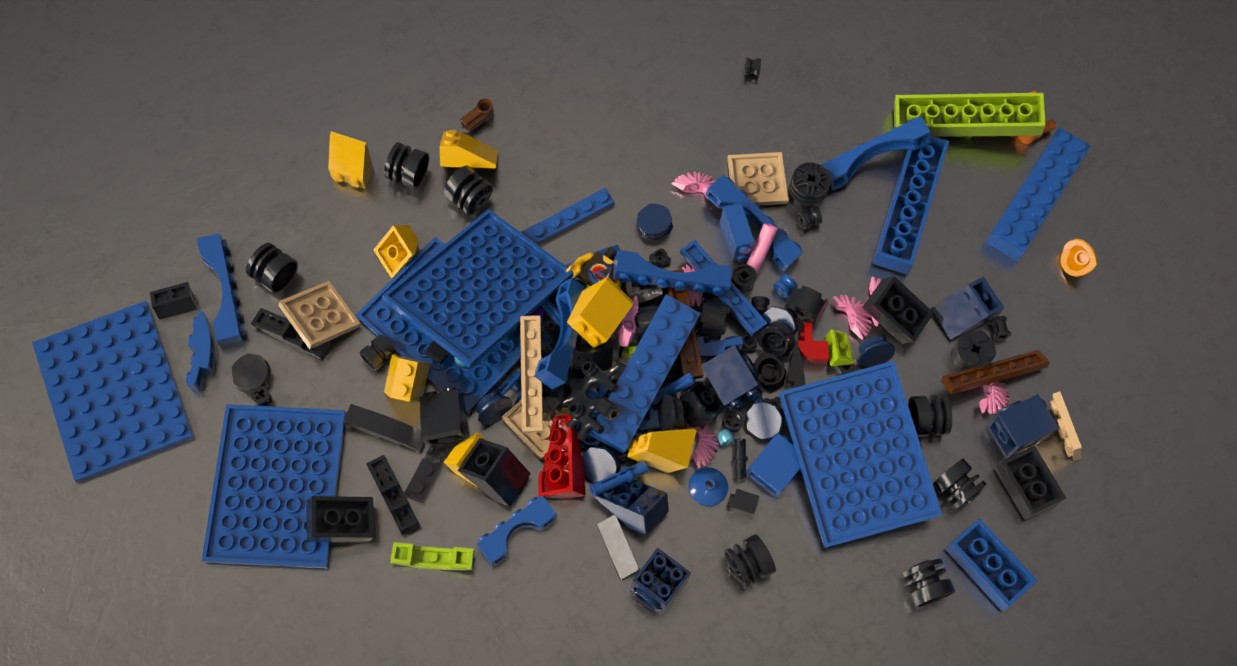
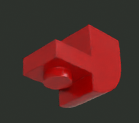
M804 323L802 329H799V340L796 342V345L799 346L802 362L812 366H826L829 360L828 341H813L812 323Z

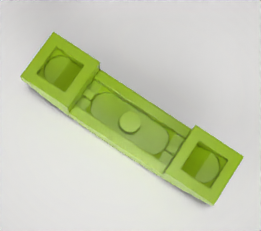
M393 542L390 563L436 570H472L475 549L424 547L409 543Z

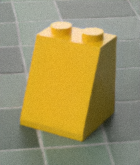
M606 277L581 292L567 323L595 348L610 338L634 305V302L609 277Z
M392 354L384 393L390 398L403 401H420V397L424 394L430 362Z
M697 430L657 431L632 438L628 446V457L638 462L645 461L648 466L666 473L688 468Z

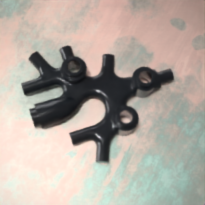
M586 361L582 365V373L585 375L583 378H579V375L569 368L568 379L564 384L571 388V394L563 399L561 404L565 408L569 406L568 411L572 418L567 423V426L573 430L579 422L582 423L577 439L585 441L591 428L598 434L604 432V427L591 417L592 412L597 411L608 420H614L618 416V408L611 401L602 397L590 398L588 395L590 388L596 383L603 384L613 393L618 390V386L611 381L612 376L621 371V367L618 364L603 371L593 361Z

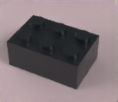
M895 276L883 278L862 307L902 344L915 342L934 314Z
M1035 446L1001 461L994 468L1024 520L1038 515L1066 499L1065 494Z
M311 496L306 501L307 542H369L374 538L373 497Z

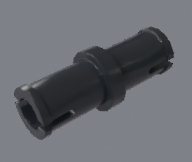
M741 438L733 440L734 456L732 461L734 462V479L744 480L747 479L746 462H748L746 439L741 441Z

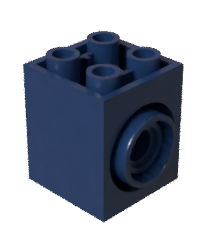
M735 345L701 365L722 403L730 410L739 411L746 406L745 403L750 400L755 401L762 397V393L766 391L758 378L760 376L749 356Z
M1038 394L1022 402L1016 401L1004 407L987 425L1006 458L1047 440L1059 429L1056 418L1050 414L1046 402Z
M657 547L632 580L630 591L643 604L664 615L688 583L691 572Z

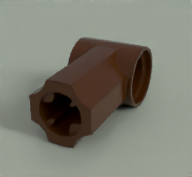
M486 98L479 100L474 109L459 119L467 132L473 131L484 121H490L494 118L491 100Z

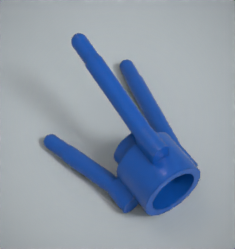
M516 370L513 375H510L505 382L495 389L506 387L501 392L502 395H505L511 388L514 390L521 389L514 405L522 398L520 370Z

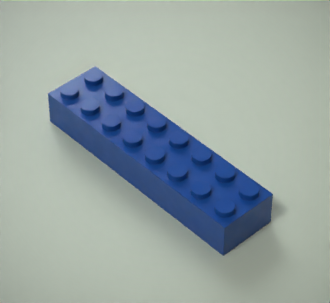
M1059 127L985 243L1018 262L1091 145Z
M931 136V143L916 150L907 149L872 264L908 275L913 266L949 145V141Z
M665 295L616 384L618 390L615 393L612 392L608 398L609 401L617 406L618 416L614 420H608L599 414L596 421L604 427V432L598 434L595 430L591 429L588 435L624 454L701 313Z

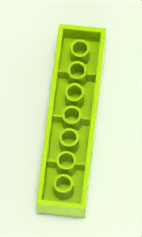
M1044 93L895 95L894 128L921 116L929 128L931 136L1042 135L1045 128Z

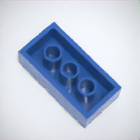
M980 518L945 548L1001 611L1010 607L1038 581Z

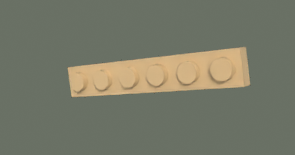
M520 316L522 432L543 433L542 382L534 377L538 362L541 360L540 316Z

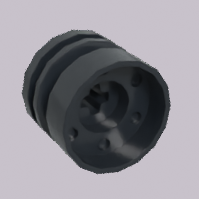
M400 142L395 143L385 163V178L397 183L402 180L403 185L417 189L426 175L429 165V154L419 149L412 151L410 146H405Z
M806 162L794 170L788 188V198L796 208L809 211L810 208L815 206L819 208L823 204L831 183L827 169L820 164Z
M465 165L450 177L445 185L443 194L452 203L458 204V207L467 215H473L487 203L493 192V185L487 182L485 178L479 177V174L470 166Z
M268 242L261 245L252 254L246 266V274L256 282L261 283L267 290L276 294L285 289L292 281L298 269V262Z
M933 394L929 396V399L924 395L911 396L909 398L908 407L918 437L929 436L931 431L934 435L950 434L953 418L951 404L946 394Z
M964 458L933 482L934 488L940 494H944L947 491L951 492V495L946 500L948 503L954 498L958 500L952 506L955 511L973 501L987 485L984 480L978 485L974 484L980 477L978 474L971 478L967 476L972 467Z
M756 534L742 541L744 550L738 544H735L733 550L728 548L724 551L731 574L744 589L750 586V582L752 584L757 582L756 573L764 579L776 572V567L769 550L762 539Z
M941 558L920 562L901 574L904 580L913 578L905 584L906 587H917V590L910 594L915 608L934 603L956 592L950 579L940 580L939 578L947 572L946 568L936 570V568L943 565Z

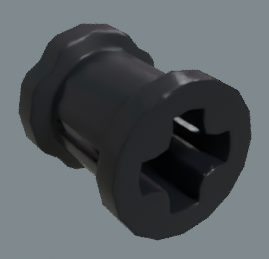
M997 316L989 321L990 325H993L995 340H1002L1011 336V332L1008 331L1006 325V316Z
M258 386L252 390L251 398L256 403V406L272 405V396L267 388Z

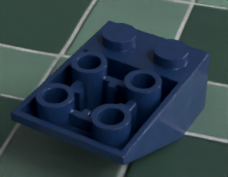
M982 277L933 306L931 310L950 340L999 316L1005 307L986 279Z
M637 480L623 483L595 497L626 526L645 535L669 512L667 493Z

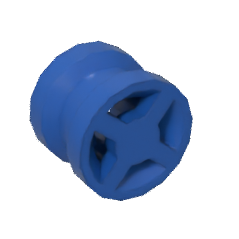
M783 274L780 277V281L773 284V288L780 296L787 298L797 283L791 276Z

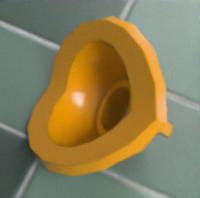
M1073 239L1064 246L1061 255V266L1070 276H1084L1092 272L1098 265L1095 251L1084 240Z

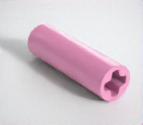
M767 223L763 224L747 262L748 265L755 269L757 275L761 270L778 230L775 226Z

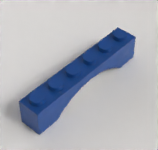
M921 116L899 127L893 128L885 134L860 144L850 151L842 153L832 160L826 161L821 165L827 169L830 175L832 191L849 183L855 172L865 162L877 155L893 150H916L931 143V132Z
M723 174L707 189L705 196L717 208L742 203L746 218L754 223L760 231L764 223L778 228L769 251L771 260L784 272L804 252L797 242L792 241L788 237L785 230L780 229L770 216H766L761 211L759 205L753 203L744 191L739 190L735 186L732 179Z
M220 233L197 238L201 258L205 264L210 266L219 275L222 284L221 307L213 322L216 341L221 348L244 342L245 328L243 323L240 324L239 320L242 317L240 307L236 305V301L239 298L236 289L233 290L232 284H235L233 272L230 273L229 267H232L230 256L226 254V251L229 250L227 240H223Z
M618 250L614 258L613 279L620 282H636L640 285L650 284L660 288L672 287L677 290H693L696 293L707 292L721 296L726 295L731 287V266L711 264L706 268L693 272H672L654 266L636 252Z
M573 278L559 286L556 296V303L560 314L559 339L553 351L547 357L539 360L534 376L551 389L563 385L567 381L569 366L572 363V354L576 347L577 335L579 334L567 321L581 292L587 288Z

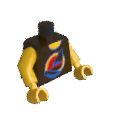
M611 247L607 248L604 255L597 251L594 254L587 253L580 256L566 269V272L569 270L574 272L573 278L576 277L589 286L609 277L621 288V282L613 279V260L617 251Z

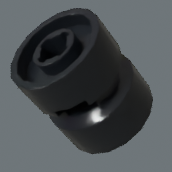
M740 264L733 270L731 282L744 296L750 295L753 291L757 278L756 271L748 264Z
M379 334L371 341V346L367 345L359 352V355L373 370L377 371L384 364V359H390L392 354L396 353V350L386 338Z

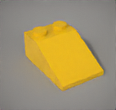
M456 130L443 132L440 143L441 167H463L467 165L471 168H496L498 150Z
M331 131L329 171L334 180L348 182L354 187L366 188L374 171L366 142Z

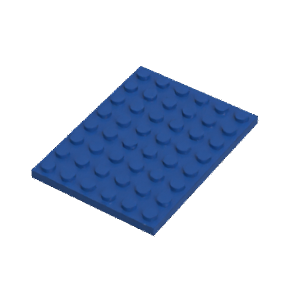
M488 209L382 295V300L468 368H471L520 324V316H529L559 289L560 284L571 279L574 272L572 270L566 272L567 266Z
M434 237L356 314V317L377 336L380 334L386 338L400 356L430 362L427 379L441 392H445L444 389L456 387V389L462 391L466 413L469 415L478 402L485 395L489 394L521 360V329L517 328L508 344L499 342L471 368L457 365L451 353L441 365L425 355L424 352L434 340L384 302L382 295L445 245L437 237Z
M147 301L32 342L76 483L194 438Z
M894 361L778 393L824 548L942 516Z
M226 404L201 560L203 563L327 569L330 542H307L306 501L311 496H336L345 423H343L346 415L345 410Z

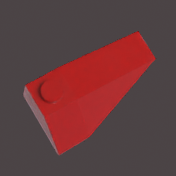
M569 414L555 416L548 439L550 441L548 452L544 454L543 459L545 463L543 471H540L538 477L539 497L570 499L586 496L585 473L576 426L573 430L567 426V423L572 418Z

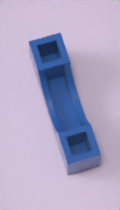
M543 496L539 498L534 497L527 503L528 506L526 508L516 510L511 515L512 518L506 523L505 521L500 522L494 528L495 531L491 534L486 533L479 538L477 548L492 568L509 556L507 543L515 530L528 526L542 531L557 519V513Z

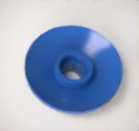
M710 467L701 468L693 473L689 480V493L698 504L715 506L725 499L728 492V482L719 470ZM711 482L713 486L708 488L705 483Z

